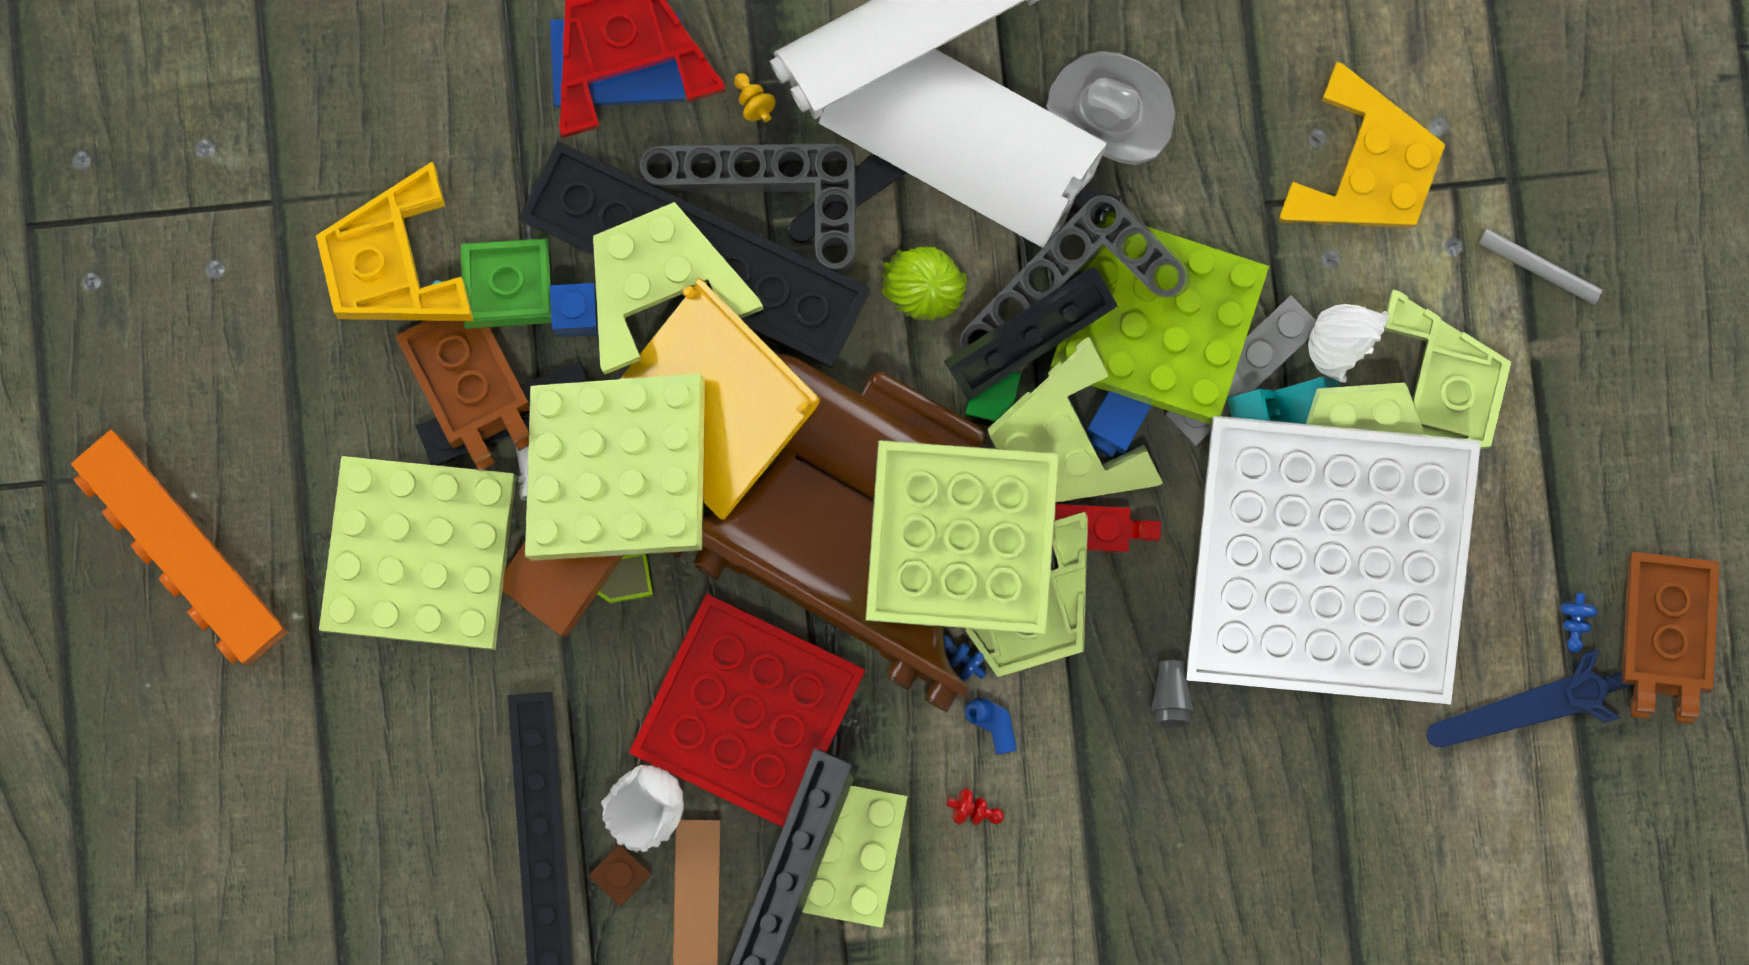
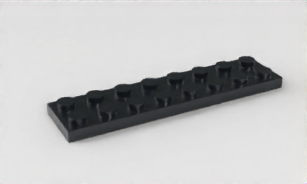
M557 141L518 218L522 223L594 256V235L675 202L761 301L763 310L743 317L741 320L754 333L833 369L871 293L869 287ZM683 294L678 296L680 298L685 299V296Z

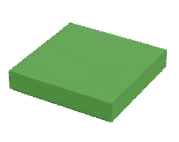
M548 238L461 244L462 279L465 283L474 321H464L465 329L552 323Z

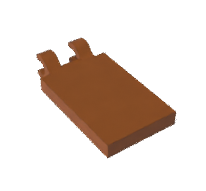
M423 321L395 336L451 447L455 449L465 443L479 471L495 464L483 440L507 428L519 451L529 446L530 434L520 414L530 410V404L490 327L465 329L464 321Z
M524 542L505 569L503 592L560 636L567 637L624 555L530 561L525 557Z
M1632 552L1629 555L1621 684L1634 685L1631 717L1649 719L1650 714L1655 712V694L1678 696L1675 706V722L1693 724L1694 719L1699 718L1700 692L1710 693L1714 685L1720 562Z

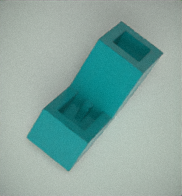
M1320 377L1275 391L1258 389L1227 398L1231 417L1306 424L1316 390L1339 387V384L1335 379Z

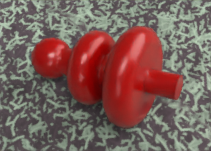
M968 788L961 790L956 800L948 798L946 801V806L953 808V821L958 825L966 822L969 815L970 822L974 825H979L983 819H988L990 823L997 825L1004 819L1002 810L987 808V802L984 798L978 797L973 802V793Z

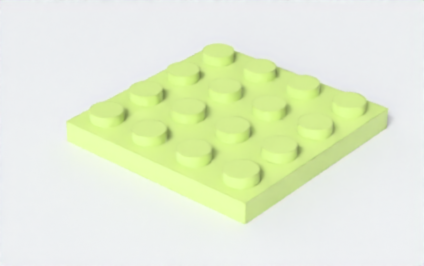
M701 374L531 386L525 557L530 561L702 550L705 378Z
M879 441L866 620L1046 634L1059 454Z
M341 456L319 631L495 650L517 475L506 472L479 471L476 469Z

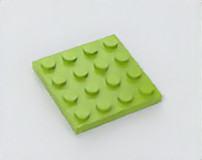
M1107 216L1106 224L1099 223V227H1110L1116 218ZM1147 227L1189 270L1190 281L1185 292L1173 298L1156 295L1106 247L1083 272L1094 266L1100 273L1118 307L1058 344L1050 371L1059 362L1063 364L1077 351L1076 346L1084 339L1090 337L1108 373V377L1090 386L1111 391L1212 425V417L1221 416L1269 266ZM1141 234L1133 235L1126 242V252L1132 259H1139L1147 252V240ZM1172 265L1162 267L1157 274V282L1162 289L1171 290L1179 282V273Z

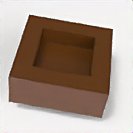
M618 844L588 876L621 907L652 874L622 845Z

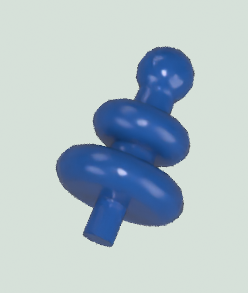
M1577 593L1576 602H1565L1560 607L1562 613L1571 615V619L1563 622V627L1565 630L1571 631L1570 638L1567 641V648L1574 653L1579 652L1583 647L1582 633H1587L1591 630V624L1584 621L1585 617H1594L1598 613L1595 606L1584 603L1585 593Z
M943 636L945 651L951 656L948 660L951 667L955 668L959 664L963 667L958 677L963 681H967L974 673L983 679L987 672L979 665L984 660V655L977 650L970 656L967 654L970 649L968 644L962 643L957 647L952 644V640L948 636Z

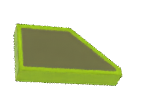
M624 555L597 595L610 604L654 596L647 555Z

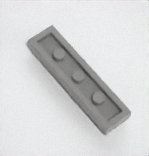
M1291 295L1246 337L1227 398L1256 390L1310 338L1316 320ZM1227 399L1221 414L1223 417L1231 414ZM1170 411L1164 416L1194 448L1211 433L1212 425Z

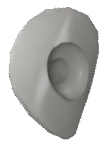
M1105 51L1083 54L1064 67L1050 87L1046 106L1047 111L1107 143L1102 156L1131 165L1145 163L1158 157L1171 139L1175 119V109L1170 88L1157 72L1138 60L1120 53Z

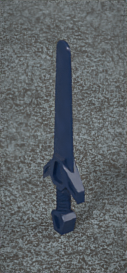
M1599 650L1582 655L1571 676L1432 724L1427 730V740L1434 747H1446L1581 712L1604 723L1621 717L1602 705L1606 695L1609 692L1617 691V689L1621 690L1634 685L1621 684L1622 672L1607 675L1605 678L1591 672Z

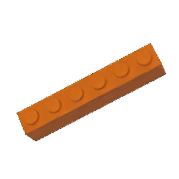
M112 429L109 430L70 463L79 473L73 478L75 483L90 499L97 494L107 506L102 511L105 518L118 532L124 527L135 539L130 544L131 548L147 565L152 560L164 572L158 578L160 582L175 598L182 593L192 607L187 610V613L203 631L209 627L213 629L221 639L215 644L216 647L231 664L239 660L242 664L249 667L288 633L287 629L119 434Z

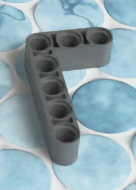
M843 145L656 146L645 151L641 157L639 166L644 181L667 193L815 191V252L818 264L841 275H846L854 267L856 261V170L853 155ZM835 158L842 159L847 164L846 171L837 177L829 176L823 170L825 164ZM789 159H797L804 165L801 173L795 177H786L780 172L782 164ZM703 160L714 162L716 170L713 175L708 178H698L695 176L693 169L698 162ZM744 160H755L760 164L759 171L753 177H741L736 172L738 165ZM657 161H668L673 165L672 171L665 178L657 179L650 175V168ZM834 201L842 202L848 208L845 216L838 220L829 219L824 215L825 207ZM840 244L846 247L848 250L846 258L839 263L828 262L823 256L829 246Z
M1096 196L1076 213L965 328L960 339L961 350L973 343L975 334L980 330L990 332L1007 321L1003 314V308L1007 301L1016 298L1022 303L1024 310L1077 277L1106 247L1158 296L1173 298L1184 293L1189 286V270L1122 202L1110 196ZM1102 204H1111L1116 211V220L1110 227L1100 228L1095 222V212ZM1141 234L1147 240V252L1139 259H1132L1126 252V242L1133 235ZM1078 235L1085 242V252L1080 258L1071 260L1064 252V245L1068 238ZM1167 265L1174 266L1179 273V282L1171 290L1162 289L1157 282L1159 270ZM1048 267L1054 273V284L1049 290L1041 292L1034 285V274L1038 269Z

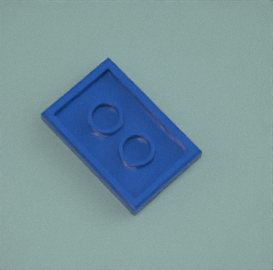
M675 13L681 21L680 13ZM564 19L550 20L555 108H561ZM675 60L588 85L594 106L685 102L684 87Z

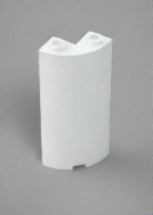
M871 0L775 51V58L770 60V63L782 84L789 81L792 87L790 89L791 94L801 112L809 110L813 118L816 119L822 116V109L1001 13L1024 1H1027L1030 6L1039 0Z
M936 49L827 106L819 121V124L1042 248L1063 228L1075 197L1093 178L1107 145L1104 141Z

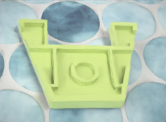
M675 202L593 236L600 366L605 375L642 360L626 322V317L681 295L687 286L694 287L699 277L706 284L710 283L713 291L740 319L764 309L759 298Z
M1393 290L1387 307L1389 318L1384 331L1426 342L1412 398L1425 435L1479 440L1481 442L1480 449L1490 448L1511 361L1465 332L1461 333L1432 311L1425 310L1415 304L1402 292Z
M1090 337L1076 346L1077 351L1063 364L1059 362L1049 371V377L1032 393L1028 391L988 428L989 436L996 449L1059 454L1055 502L1149 488L1163 484L1161 476L1145 445L1103 464L1068 398L1069 395L1108 377L1107 370Z
M1406 383L1317 389L1306 424L1425 435Z
M1085 512L1055 521V538L1052 545L1059 568L1050 571L1046 634L965 628L967 634L978 650L984 655L985 660L997 677L1084 652L1088 517Z

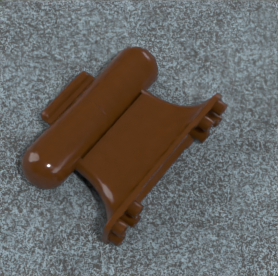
M777 354L820 398V402L809 418L777 455L768 470L748 490L725 520L720 519L715 513L702 516V550H698L699 553L693 562L695 568L715 580H718L725 566L740 575L745 574L879 651L880 656L892 662L886 678L896 685L909 691L916 677L931 684L924 700L947 713L955 698L964 702L970 687L958 677L948 661L943 641V626L866 620L879 441L982 448L986 441V433L978 425L885 372L878 371L873 373L861 393H858L799 358L786 354ZM1055 519L1053 529V541L1055 538ZM683 551L667 553L680 558Z

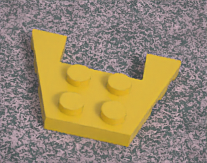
M1336 62L1322 102L1358 114L1364 118L1335 197L1292 182L1278 221L1282 223L1311 222L1322 225L1339 223L1358 224V226L1414 228L1417 225L1445 144L1344 64Z

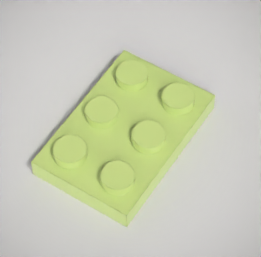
M851 786L802 913L883 928L908 796Z

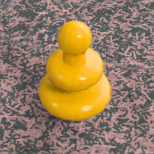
M737 74L734 78V85L741 89L738 100L741 105L745 106L743 109L744 118L748 121L762 119L764 122H768L771 119L769 113L776 104L775 97L769 93L764 94L763 87L759 84L750 85V79L746 74Z

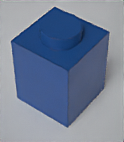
M594 283L550 285L551 320L555 337L599 335L597 297Z
M1109 391L1086 431L1088 437L1092 439L1091 442L1095 450L1109 457H1113L1114 453L1123 455L1152 405Z

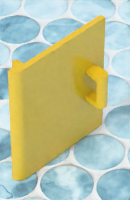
M699 277L694 287L687 286L683 290L682 294L685 296V299L640 353L642 360L632 363L620 379L701 374L705 378L703 502L720 519L725 520L817 408L820 398Z

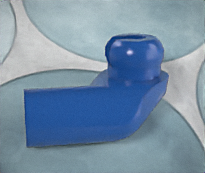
M976 698L966 705L964 715L968 722L991 732L996 755L1017 751L1011 716L1007 709L987 698Z

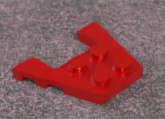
M565 0L561 115L559 122L562 139L600 128L588 88L589 84L675 60L688 103L726 92L724 82L706 60L705 55L692 40L666 0Z

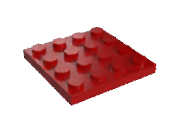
M706 593L629 754L651 765L660 767V769L666 770L678 778L783 828L814 748L828 751L866 670Z

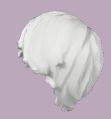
M1351 304L1335 305L1322 311L1315 322L1308 342L1309 355L1316 368L1322 374L1345 383L1347 380L1346 371L1353 368L1359 359H1364V354L1373 353L1375 342L1381 341L1380 335L1384 332V327L1387 326L1389 312L1379 313L1366 309V307Z
M639 765L623 775L613 785L610 793L601 800V805L604 808L602 816L603 821L606 823L605 828L611 830V835L617 839L619 845L625 844L628 850L635 852L640 850L646 852L652 846L658 848L661 841L669 840L670 835L679 824L684 807L682 800L683 791L678 785V780L670 775L668 771L660 769V767Z

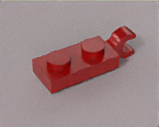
M1055 504V521L1083 512L1087 514V551L1128 553L1129 540L1159 542L1161 538V521H1130V508Z

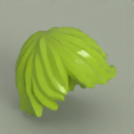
M936 247L910 248L904 252L898 250L895 255H892L890 262L886 261L882 264L885 271L882 272L883 282L881 286L883 288L881 291L895 305L896 312L903 311L906 316H911L916 320L934 321L936 318L945 319L947 316L954 314L964 299L966 285L968 284L967 274L960 273L959 267L956 266L954 260Z

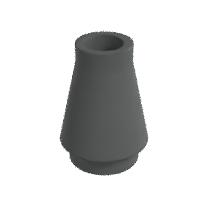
M1178 660L1161 661L1158 663V677L1150 714L1155 716V725L1160 727L1175 728L1190 725V715H1193L1195 712L1186 680L1185 662Z

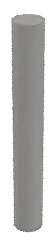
M1487 228L1478 243L1593 305L1596 304L1603 291L1597 286Z

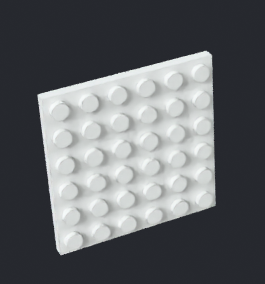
M1213 416L1186 680L1451 704L1481 442L1473 439Z

